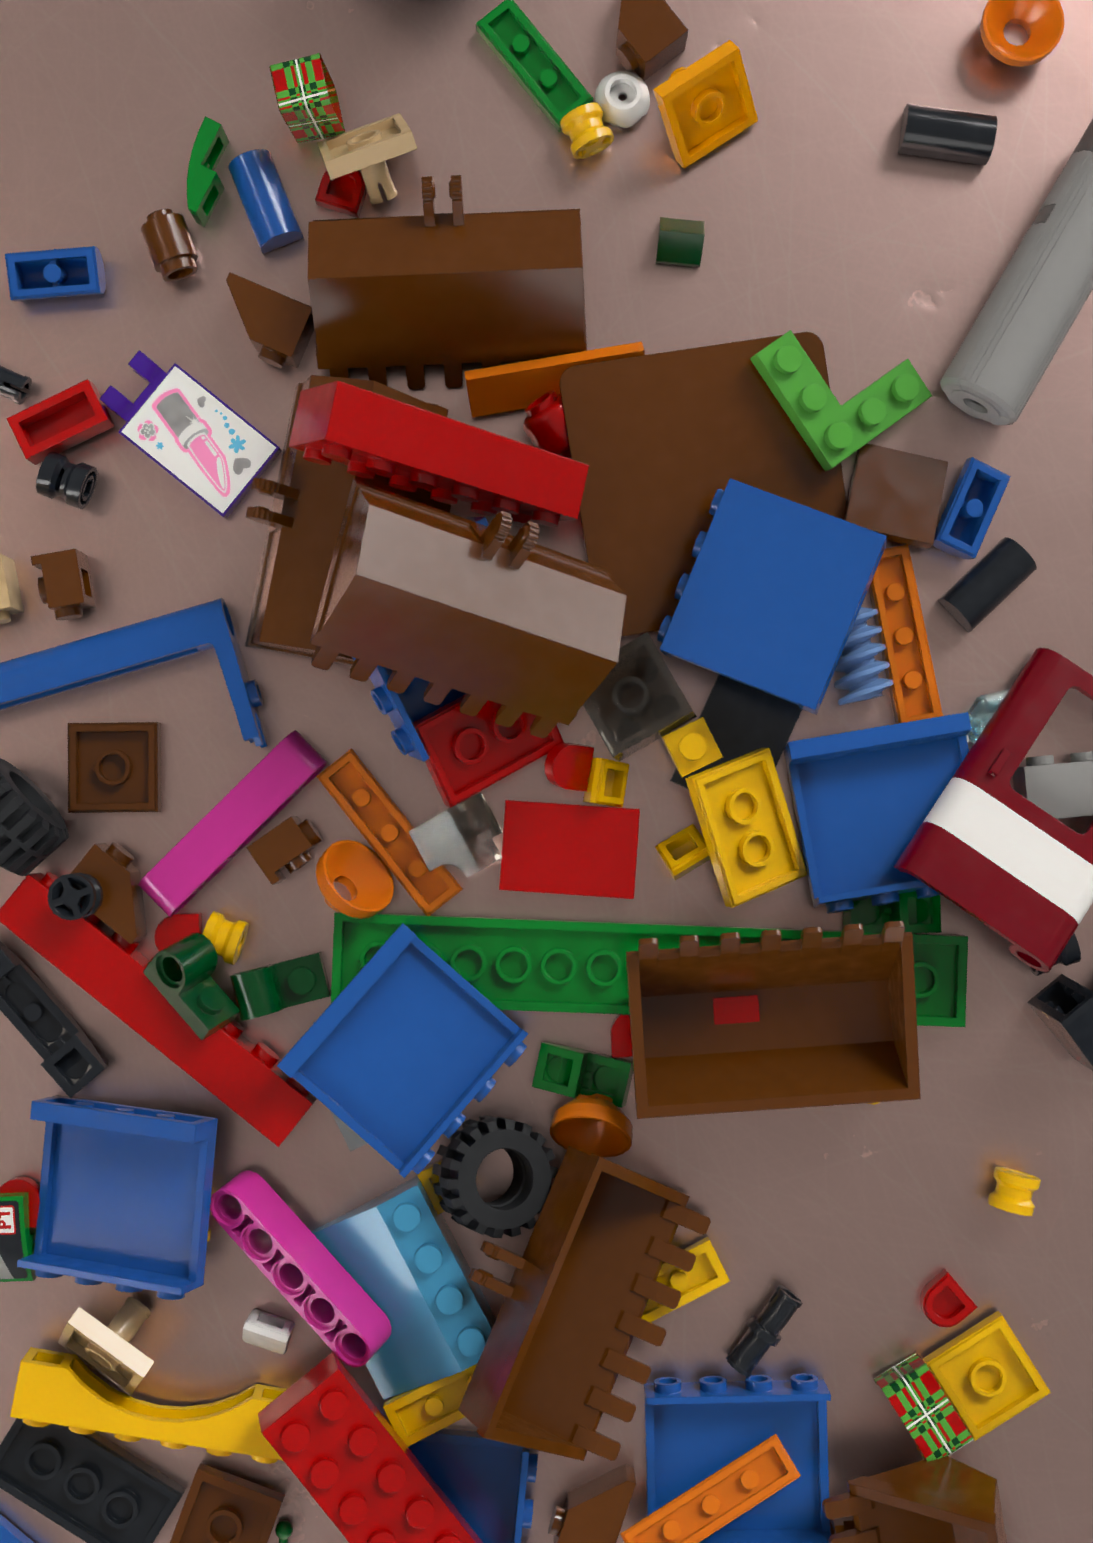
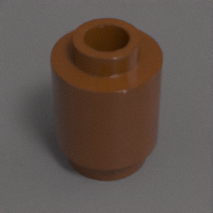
M160 209L150 213L146 218L147 222L141 227V232L156 272L161 273L163 280L169 282L178 281L193 275L198 270L195 263L198 255L184 216L180 213H173L171 209Z

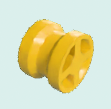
M597 102L587 103L573 109L560 121V128L563 134L569 136L572 141L570 150L576 159H584L598 154L614 141L611 129L604 126L602 122L603 111Z
M213 911L202 935L211 941L217 955L221 956L225 963L235 965L247 937L249 922L243 920L232 922L226 920L222 913Z
M995 1167L993 1176L997 1181L995 1191L989 1194L987 1203L1010 1213L1032 1216L1035 1208L1031 1201L1034 1191L1039 1189L1041 1179L1018 1170Z

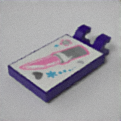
M139 350L128 365L134 369L135 373L149 383L144 391L132 403L110 385L99 399L126 421L119 430V433L223 518L227 519L250 491L253 478H260L282 450L176 363L166 373Z

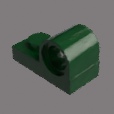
M192 933L159 951L152 961L149 962L143 973L198 1037L203 1040L234 1021L240 1009L211 977L218 964L215 947L204 935Z
M321 952L250 969L230 976L237 1007L240 1009L241 1021L269 1015L287 1007L331 996V989Z

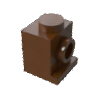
M77 549L30 556L32 566L41 569L43 577L38 578V590L41 600L44 604L48 603V608L54 611L56 620L77 619L83 617L82 610L96 608L86 554Z
M291 816L246 848L270 883L275 885L286 879L281 872L283 869L286 868L291 874L311 861L313 858L309 851L318 846L317 844L323 840L308 819L301 822L298 816Z

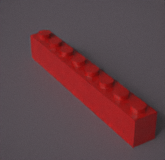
M47 872L45 875L42 873L28 874L0 908V923L279 1147L317 1100L293 1077L290 1078L277 1067V1061L280 1059L279 1056L265 1044L258 1042L254 1045L242 1035L244 1028L235 1019L201 1040L143 973L154 957L150 960L136 950L139 946L138 942L130 944L94 914L75 920H66L58 917L51 910L47 896L49 887L59 877L50 872Z

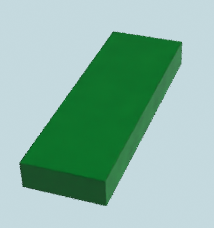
M504 0L476 23V31L558 132L561 131L560 121L568 112L581 105L594 102V98L514 0Z

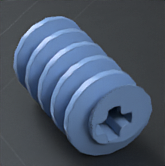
M861 607L835 669L836 672L845 673V676L835 681V688L849 690L847 695L838 700L839 705L884 696L882 691L894 684L892 679L879 678L878 676L879 673L890 667L889 662L875 660L874 657L886 649L885 644L871 642L872 637L882 632V627L867 625V620L877 615L878 609Z

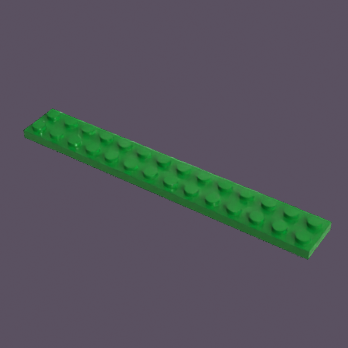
M335 912L331 1003L402 923L499 1010L629 1015L626 952L638 951V941L640 939L657 938L659 950L679 948V938L681 936H699V947L719 945L721 934L733 932L740 933V944L759 943L762 931L776 929L781 930V941L800 940L802 929L377 913L370 918L360 919ZM822 930V938L841 937L842 931ZM864 932L863 935L881 934V932ZM912 933L917 1026L965 1027L968 936Z

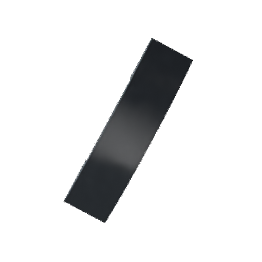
M0 941V1010L44 1059L41 1066L71 1099L106 1069L107 1066L89 1038L45 984Z

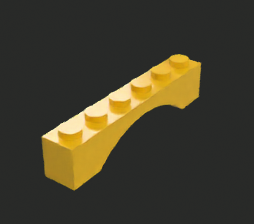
M30 1347L20 1361L10 1417L23 1419L22 1422L32 1427H46L50 1424L69 1426L68 1429L77 1434L87 1435L101 1431L113 1433L117 1439L126 1442H136L142 1438L160 1441L162 1446L170 1449H183L187 1445L206 1448V1452L215 1456H230L233 1453L251 1455V1458L259 1463L272 1464L278 1460L283 1461V1459L261 1433L258 1413L287 1389L254 1384L234 1396L213 1403L186 1407L158 1405L135 1399L112 1388L91 1372L76 1354Z

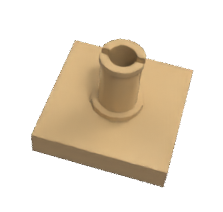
M401 113L317 142L330 179L333 180L360 170L371 204L383 203L378 183H381L387 200L393 199L398 194L393 185L386 160L417 149L412 131Z
M132 1297L126 1299L123 1307L107 1327L79 1307L67 1322L58 1341L60 1345L71 1353L76 1354L82 1361L130 1396L155 1362L129 1343L144 1321L151 1315L150 1310L143 1303Z

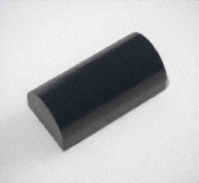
M907 104L903 112L898 153L986 165L995 143L997 116Z
M1005 537L938 601L967 632H971L1037 569L1036 563L1020 544L1011 538Z

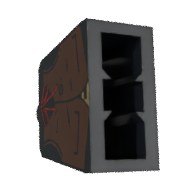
M1061 974L1027 1003L1067 1052L1076 1061L1093 1071V991Z

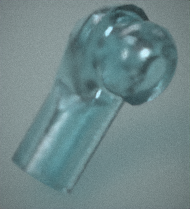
M1010 689L981 695L973 702L967 711L972 730L966 735H968L971 742H976Z

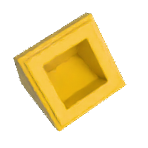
M593 758L587 792L584 791L583 802L622 808L629 764L604 758Z
M694 824L655 846L675 881L711 860L705 840Z

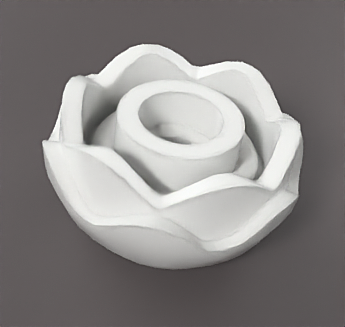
M617 71L605 76L597 86L594 96L595 102L600 104L602 108V120L615 127H632L642 116L647 114L650 107V95L646 83L637 74L630 71ZM625 95L626 100L621 101L618 97Z

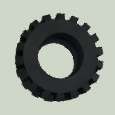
M0 758V867L14 874L27 876L69 838L64 819L48 797L19 769Z
M479 1116L478 1121L469 1119L463 1122V1129L461 1131L457 1130L448 1138L451 1141L448 1147L440 1144L436 1154L443 1156L441 1165L433 1163L432 1174L439 1176V1182L434 1183L433 1187L435 1194L443 1198L439 1202L442 1209L452 1215L451 1219L458 1224L492 1238H502L503 1234L510 1237L521 1235L520 1227L532 1229L537 1223L534 1217L537 1213H541L552 1187L551 1179L555 1178L558 1172L557 1167L550 1166L549 1161L555 1159V1155L551 1148L543 1146L546 1139L540 1133L531 1131V1126L503 1117ZM498 1149H504L513 1164L511 1185L505 1194L497 1200L484 1202L476 1186L478 1168L488 1154Z

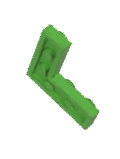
M791 330L750 358L825 472L838 465L932 397V394L909 359H906L840 405Z

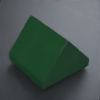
M660 217L656 263L700 267L705 237V221Z

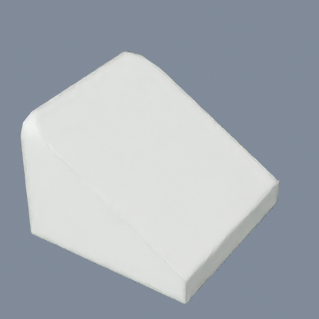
M255 1309L251 1311L245 1321L242 1340L278 1354H285L295 1323H293L294 1321Z

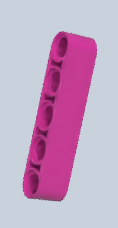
M294 730L279 742L141 879L138 886L171 918L172 915L178 913L266 827L324 769L328 762L297 730Z
M250 1170L242 1171L213 1193L210 1210L219 1225L342 1362L352 1367L365 1365L391 1335L392 1327L390 1320L380 1307L258 1173Z

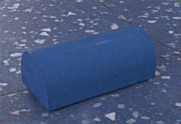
M255 149L235 157L229 163L228 169L262 253L265 254L303 239V234L270 152L266 149Z
M95 246L5 254L10 299L12 301L105 293L106 276L100 250Z
M973 457L966 459L936 527L933 546L942 552L958 558L975 559L1011 476Z

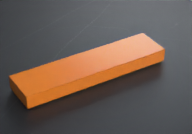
M640 341L464 371L472 417L525 409L535 399L548 391L554 390L556 394H560V377L567 368L581 364L645 355L643 343Z
M909 545L885 548L870 584L869 594L872 608L878 609V614L874 616L876 626L882 627V632L878 633L879 643L886 646V649L881 652L883 661L890 664V667L885 669L886 678L892 679L894 683L889 687L895 723L899 724L943 716Z
M352 748L316 776L426 916H430L463 890L462 886Z
M774 1434L621 1532L620 1535L624 1543H699L801 1477L778 1436Z

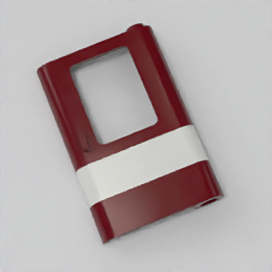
M1040 647L1035 650L894 867L901 872H906L916 877L1011 942L1009 950L1020 961L1038 971L1049 973L1093 903V821L1084 834H1079L1013 790L1010 780L1068 689H1076L1093 700V676L1056 651Z

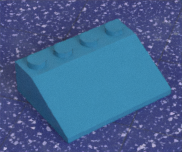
M418 1176L311 1231L390 1320L392 1327L390 1337L365 1364L384 1400L462 1372L478 1363L496 1317L479 1284L468 1278L471 1269L442 1213L437 1214Z

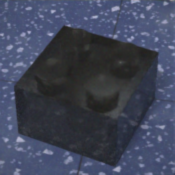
M648 632L620 648L618 663L583 704L612 757L618 761L625 759L697 717Z

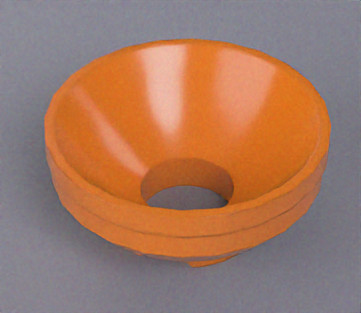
M988 0L980 24L983 43L992 56L1007 65L1023 67L1036 64L1047 57L1059 43L1065 25L1064 12L1059 0ZM1009 24L1021 25L1027 31V42L1018 46L1010 44L1004 37V28Z
M341 840L331 844L319 858L316 865L317 883L325 898L324 901L333 910L350 917L363 919L370 918L381 912L391 902L394 891L392 876L382 859L367 846L356 841ZM339 882L349 890L351 900H345L336 891L333 883Z
M580 1094L574 1100L569 1101L555 1111L550 1124V1135L558 1145L566 1150L570 1146L589 1155L593 1153L602 1158L622 1155L630 1149L633 1139V1126L624 1112L612 1103L613 1099L601 1094Z

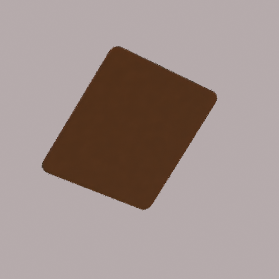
M811 332L793 333L830 388L824 345L821 339ZM783 335L575 365L567 368L561 375L559 387L571 459L589 465L579 510L587 561L607 569L611 574V580L627 595L621 637L659 631L664 618L667 615L673 617L679 600L674 598L677 585L684 573L690 575L697 559L692 557L695 541L701 531L708 532L714 518L713 515L709 514L714 495L719 488L725 490L730 478L844 520L847 499L841 462L832 469L824 471L750 360L751 357Z

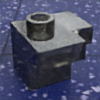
M482 793L443 811L408 831L429 871L447 864L459 868L466 877H469L502 859L492 838L503 833Z

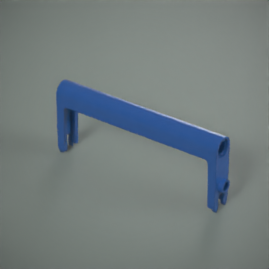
M223 598L0 663V710H4L215 648L244 741L254 742L256 747H267L265 732L257 708L263 705L262 694L256 679L249 680L232 618Z

